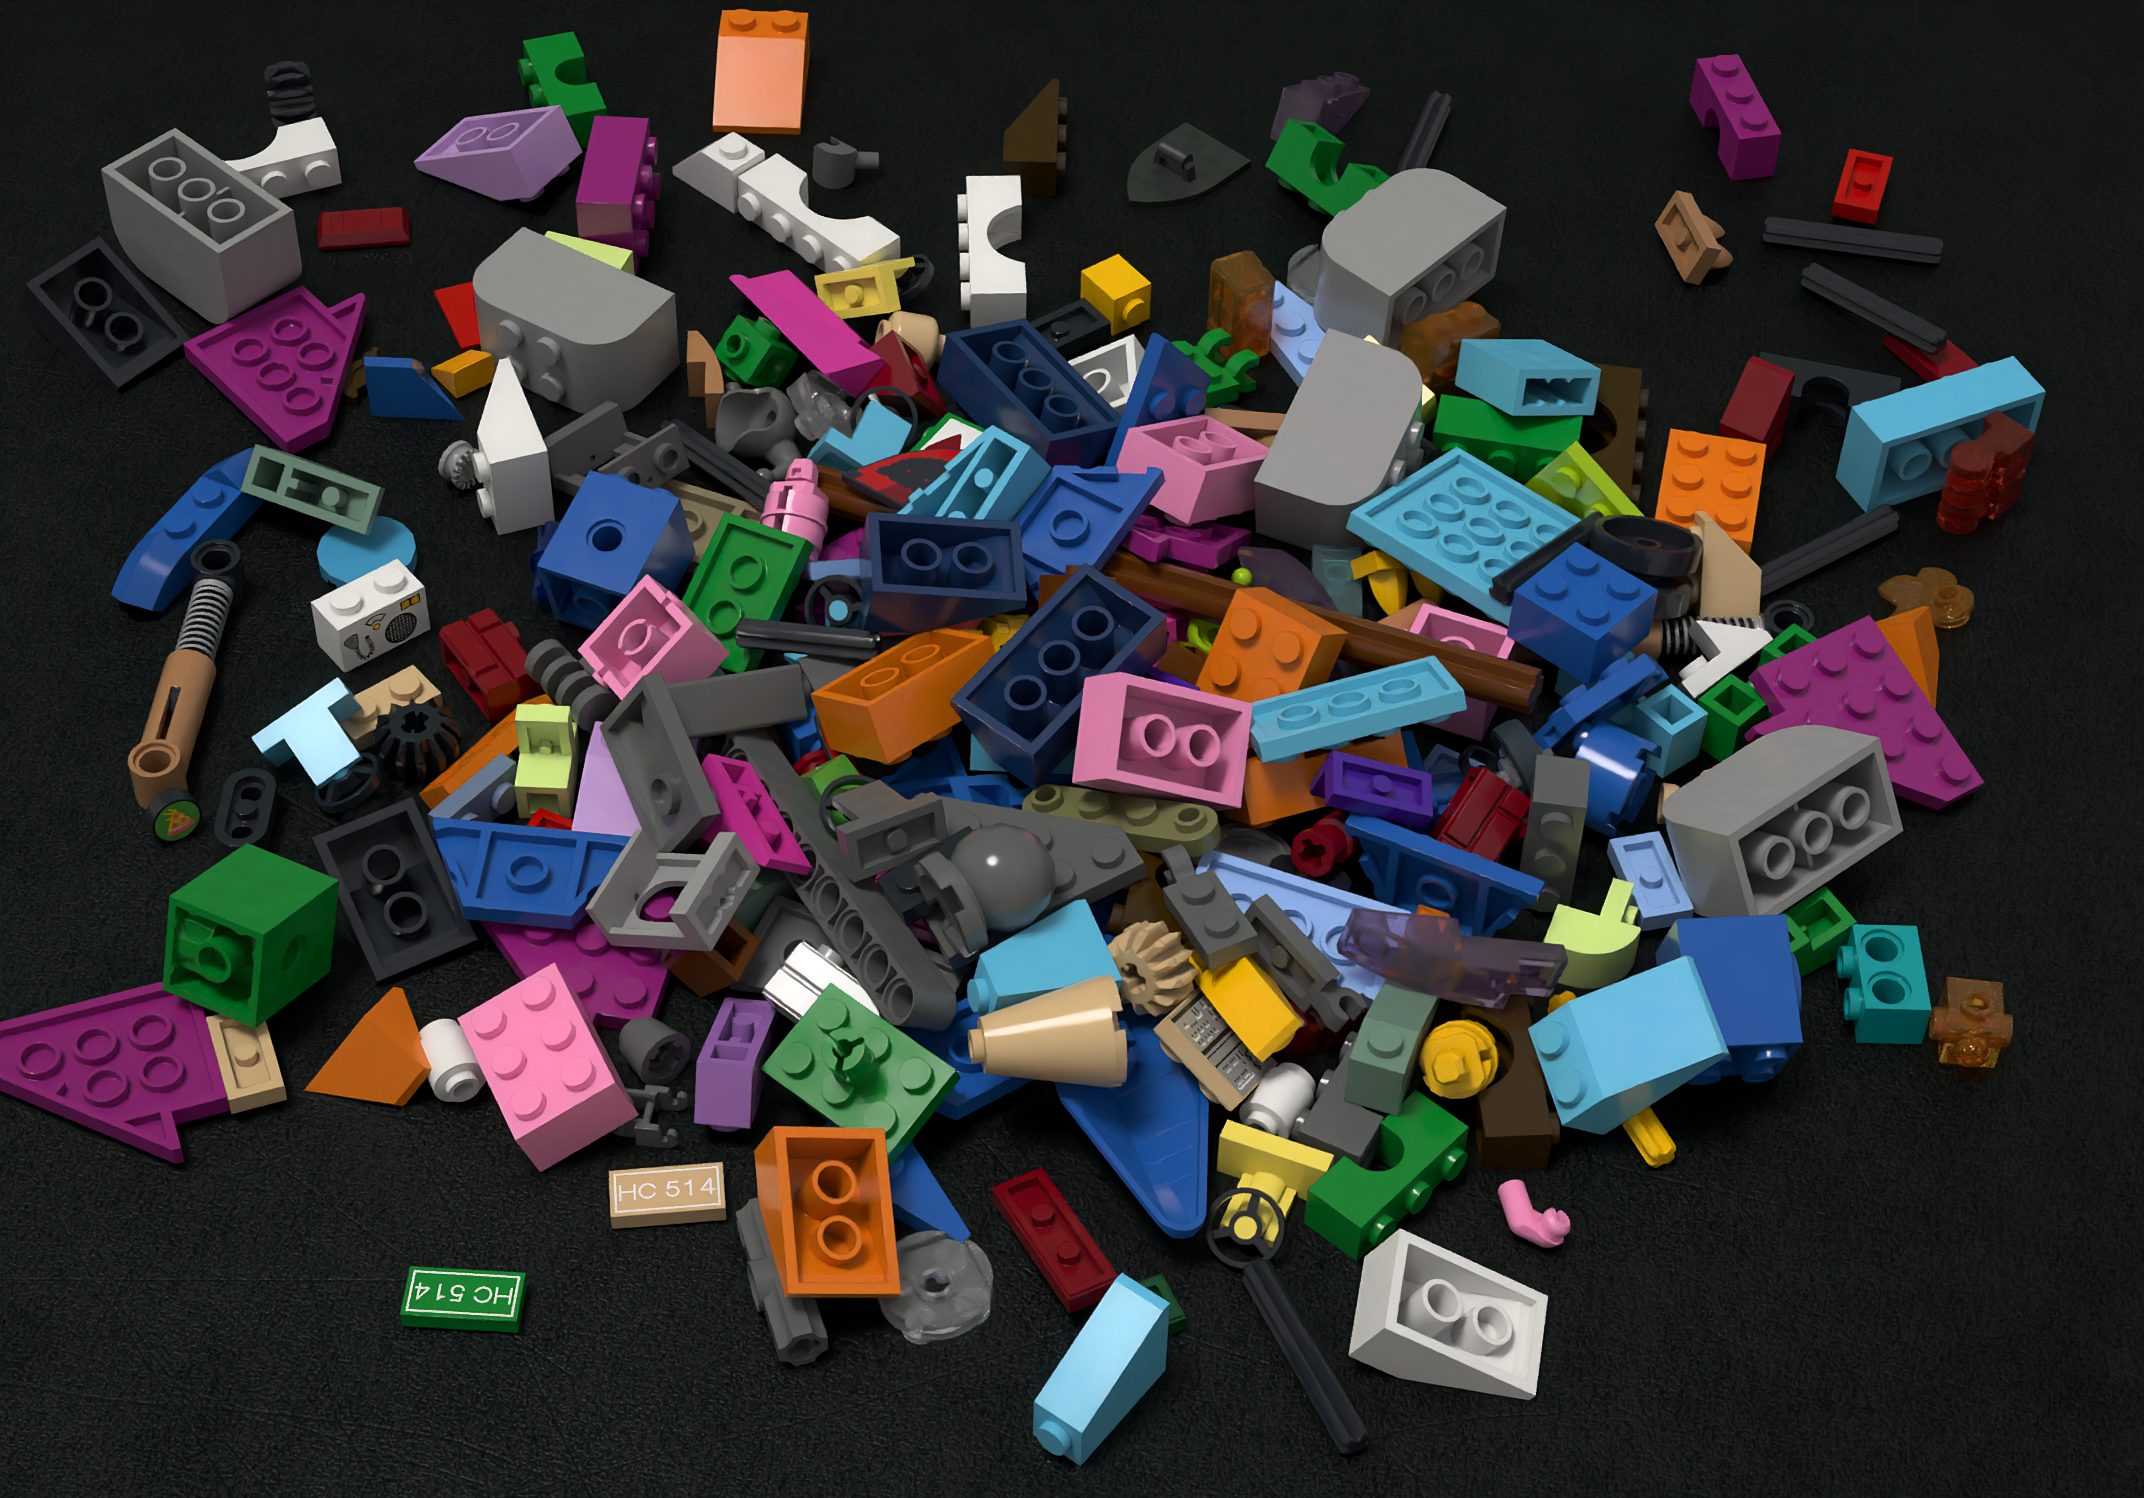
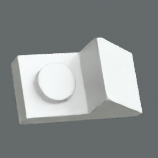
M1695 621L1687 631L1709 659V662L1701 655L1678 673L1683 681L1676 688L1694 701L1759 653L1773 638L1767 631L1708 621Z

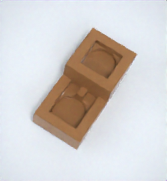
M688 331L687 374L689 397H705L707 429H715L717 409L724 394L721 368L713 349L698 331Z

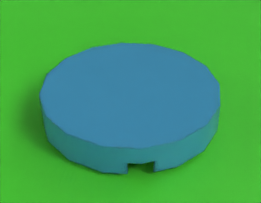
M376 516L370 536L335 525L321 538L317 549L321 576L327 583L330 581L336 584L337 589L396 559L413 574L418 560L413 534L403 523L384 516Z

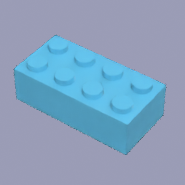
M2014 356L1853 406L1851 407L1835 478L1867 513L1883 504L1892 506L2027 462L2046 391Z

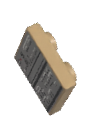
M1200 987L1193 991L1189 997L1153 1029L1154 1033L1160 1038V1045L1165 1054L1173 1061L1183 1063L1197 1077L1203 1094L1212 1102L1222 1104L1230 1112L1262 1081L1267 1071L1275 1068L1278 1064L1271 1056L1262 1063L1228 1025Z

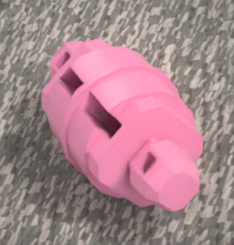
M804 458L795 459L791 463L785 481L773 482L770 485L764 512L761 514L759 523L807 539L815 546L807 562L818 561V557H820L823 540L828 532L826 523L829 512V498L817 487L819 473L817 466L812 460Z

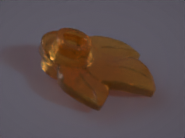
M1924 567L1919 571L1917 577L1910 575L1895 576L1878 587L1879 594L1897 606L1890 617L1923 606H1929L1933 626L1942 628H1955L1965 624L1969 620L1975 606L1973 593L1968 588L1957 585L1956 577L1941 568Z

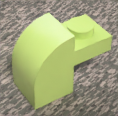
M546 703L538 705L517 704L515 725L520 755L514 788L519 818L531 819L539 808H543L565 818L572 819L578 773L577 723L572 722L570 706H555Z
M1613 878L1600 916L1558 904L1543 942L1538 977L1585 989L1605 987L1625 977L1634 965L1641 933V927L1635 926L1639 907L1630 905L1634 883Z

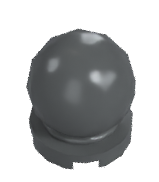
M1002 822L974 829L957 843L950 860H947L940 852L933 851L924 856L914 866L916 879L927 905L930 906L938 901L950 923L949 926L941 930L953 948L963 958H967L974 953H980L988 948L987 930L1008 933L1029 926L1049 905L1056 888L1055 863L1041 838L1022 827Z

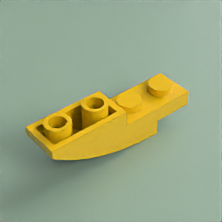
M1190 940L1183 946L1184 949L1194 950L1189 957V962L1199 971L1193 978L1228 1025L1262 1063L1273 1052L1282 1050L1291 1042L1295 1031L1303 1023L1276 982L1258 965L1251 955L1209 970Z

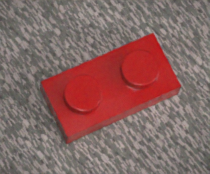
M1849 149L1831 215L1846 218L1853 222H1865L1875 225L1893 158Z

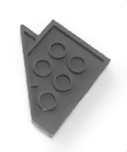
M920 793L914 796V798L924 795L925 793ZM939 796L943 802L948 837L967 826L974 830L1002 822L1022 827L1041 838L1055 863L1056 888L1049 905L1029 926L1008 933L987 930L988 948L980 953H974L967 958H963L943 934L941 929L949 926L950 923L941 907L923 916L922 920L952 971L979 959L982 953L1075 900L1086 899L1089 905L1148 875L1144 861L1123 829L1119 826Z

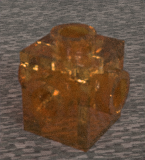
M1947 977L1939 1006H1933L1929 1022L1930 1039L1938 1040L1939 1062L1960 1064L1966 1067L1994 1068L2000 1048L2010 1046L2013 1032V1017L2011 1014H2004L2002 983Z

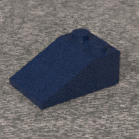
M868 512L859 549L863 631L916 634L1026 607L1027 594L1020 522Z

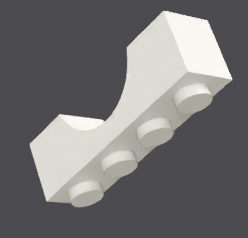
M322 117L278 127L274 141L262 152L245 159L224 161L277 199L342 183L337 148Z
M779 154L773 155L737 176V205L739 212L747 220L753 221L770 233L777 241L783 242L799 253L807 262L813 263L824 272L844 271L881 261L900 259V237L872 217L865 216L856 219L840 220L827 218L811 211L808 205L807 173Z
M966 176V194L958 195V222H967L959 223V251H968V253H960V280H969V282L961 283V310H970L971 329L1023 318L1026 319L1025 263L1009 259L996 251L1005 244L1021 240L1022 200L1020 176Z

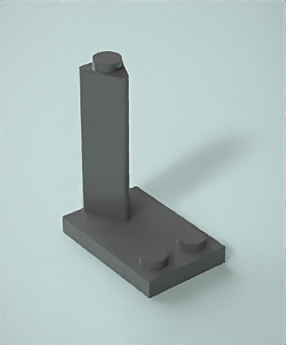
M799 664L666 685L661 673L643 675L600 725L599 728L641 828L659 853L684 854L721 814L715 791L707 782L690 740L806 720V703L811 696V687L807 677L801 673Z

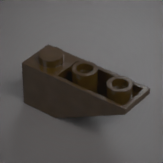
M1052 79L1004 132L1003 176H1020L1021 196L1056 197V179H1065L1066 152L1057 151H1066V125L1060 124H1066L1067 97H1058L1059 79Z

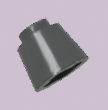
M643 1017L633 1019L623 1027L619 1035L620 1054L647 1085H666L678 1076L689 1059L691 1050L689 1039L684 1034L655 1018Z

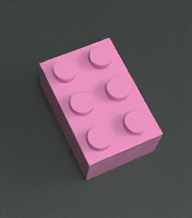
M1203 414L1129 428L1116 466L1119 473L1146 474L1147 467H1157L1163 470L1166 481L1149 505L1164 511V517L1168 521L1188 527L1193 523L1206 520L1214 521L1219 517L1232 514L1240 515L1245 511L1254 510V480L1270 448Z
M1123 672L1086 677L1084 680L1072 783L1125 795L1204 805L1214 811L1241 808L1253 703Z
M555 962L457 1018L515 1141L540 1172L639 1115L578 994Z

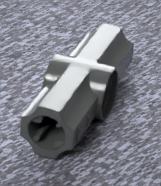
M758 1197L750 1199L742 1209L736 1211V1224L743 1250H745L748 1259L747 1273L755 1306L758 1312L764 1311L780 1361L790 1362L794 1366L814 1362L818 1355L828 1350L827 1330L823 1325L821 1312L818 1309L815 1298H785L759 1208Z

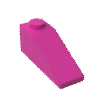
M709 753L702 762L701 768L709 786L715 791L721 814L702 833L700 838L712 843L719 832H736L757 864L768 868L807 875L812 866L749 762Z

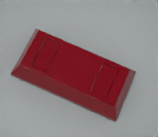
M403 207L323 212L318 217L319 251L410 244L409 212Z

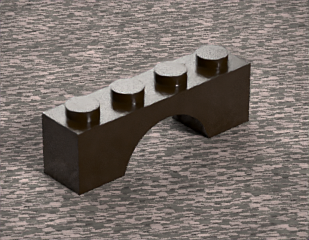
M1590 363L1601 369L1594 415H1581L1583 416L1581 430L1596 437L1604 444L1605 449L1590 456L1638 508L1641 485L1632 484V480L1640 481L1643 452H1635V448L1643 449L1646 421L1637 419L1638 417L1646 416L1649 389L1640 388L1642 369Z
M1519 959L1457 962L1458 969L1454 980L1451 981L1449 995L1453 1020H1470L1488 1028V1031L1496 1041L1494 1044L1497 1048V1053H1499V1062L1506 1072L1505 1077L1498 1083L1477 1093L1472 1128L1480 1171L1547 1168L1551 1145L1559 1144L1560 1125L1557 1112L1548 1111L1547 1100H1550L1551 1092L1528 1028L1534 1025L1531 1023L1530 1014L1534 1010L1532 982L1523 981Z

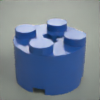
M1604 720L1599 721L1595 726L1585 722L1579 729L1572 746V751L1577 752L1574 759L1591 761L1584 826L1611 839L1620 838L1625 834L1617 829L1622 820L1630 823L1634 822L1649 794L1657 771L1648 768L1651 755L1661 759L1662 748L1660 745Z

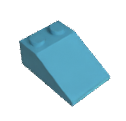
M1686 955L1568 1001L1528 1028L1562 1126L1605 1135L1729 1055L1694 960Z

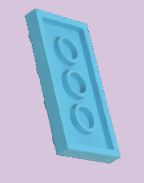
M1433 655L1252 702L1248 742L1263 763L1269 761L1272 763H1286L1295 760L1303 752L1318 748L1324 750L1340 749L1347 746L1350 740L1368 735L1376 737L1390 736L1399 732L1402 726L1421 721L1424 723L1443 722L1449 719L1452 713L1467 710L1463 688Z

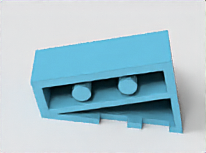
M991 425L944 466L947 471L924 491L919 487L908 497L911 502L897 514L1013 522L1043 482L1051 467L1032 447Z

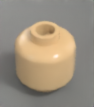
M895 311L888 320L882 319L880 321L875 343L893 329L922 354L929 371L934 362L940 363L946 336L939 334L937 321L933 317L905 311Z

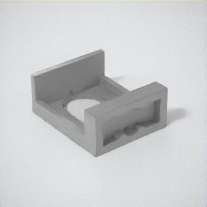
M636 829L585 910L612 946L712 951L761 869L736 832H719L706 854L659 853L644 830ZM667 887H684L668 913L674 923L644 921L640 919V911L643 904L653 894Z

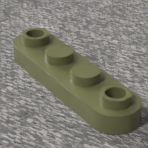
M1044 784L1037 787L1027 795L1022 803V810L1119 826L1123 829L1136 850L1161 853L1162 850L1182 844L1189 857H1196L1212 851L1222 838L1216 812L1204 805L1054 784Z

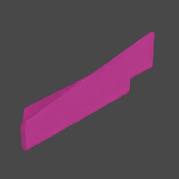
M789 270L750 279L743 275H732L729 277L824 375L854 398L860 394L885 365L886 362L881 357L868 350L871 346Z

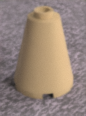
M1097 975L978 1017L977 1029L968 1030V1047L972 1064L981 1063L984 1074L1107 1088L1122 1086V1083H1125L1127 1078V1040L1125 1029L1120 1030L1116 1011L1123 1010L1113 976Z

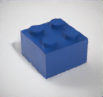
M1575 542L1514 591L1507 636L1585 684L1590 685L1607 667L1626 655L1649 635L1658 590Z

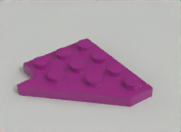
M302 285L183 343L185 356L284 452L293 455L330 436L348 369L352 363L367 313L366 296L361 292L327 308Z
M1148 505L1119 544L1148 561L1156 563L1168 557L1180 560V567L1207 574L1209 568L1215 569L1220 567L1222 564L1248 550L1252 531L1211 520L1193 523L1188 527L1180 526L1168 521L1164 517V511L1155 506Z
M1870 615L1758 667L1748 677L1774 715L1753 726L1744 735L1749 743L1769 733L1801 725H1823L1879 737L1894 795L1936 810H1940L1975 792L1985 783Z
M163 981L0 1022V1091L175 1164L184 1162L175 1125L231 1111L203 1006L162 990Z

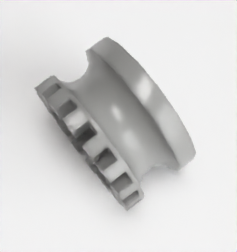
M463 440L451 444L444 451L439 462L438 469L441 477L451 481L457 488L463 490L465 488L469 489L470 484L474 486L476 484L474 479H477L473 466L472 454L479 453V449L473 448L471 444Z

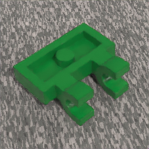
M1222 328L1207 332L1201 338L1198 345L1194 347L1186 341L1171 342L1212 377L1206 392V402L1202 410L1236 401L1239 397V391L1250 392L1256 388V381L1245 374V372L1250 368L1259 366L1260 357L1251 350L1246 349L1234 354L1228 361L1217 352L1219 348L1231 344L1232 336Z

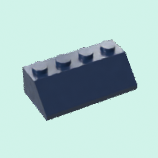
M1025 318L946 334L936 381L980 427L987 430L991 425H994L1029 445L1046 461L1051 470L1055 465L1079 466L1083 469H1089L1111 448L1122 416Z
M1084 563L950 699L951 707L993 762L1035 790L1077 745L1085 678L1115 672L1143 677L1167 651V616L1098 570Z

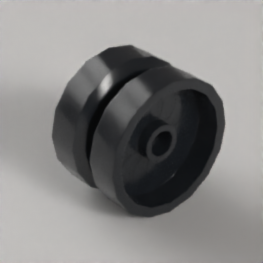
M1609 515L1597 519L1593 526L1590 550L1658 590L1652 619H1670L1686 615L1690 609L1694 584L1687 575L1694 573L1699 567L1703 548L1701 538L1697 534L1691 533L1687 528L1651 517Z

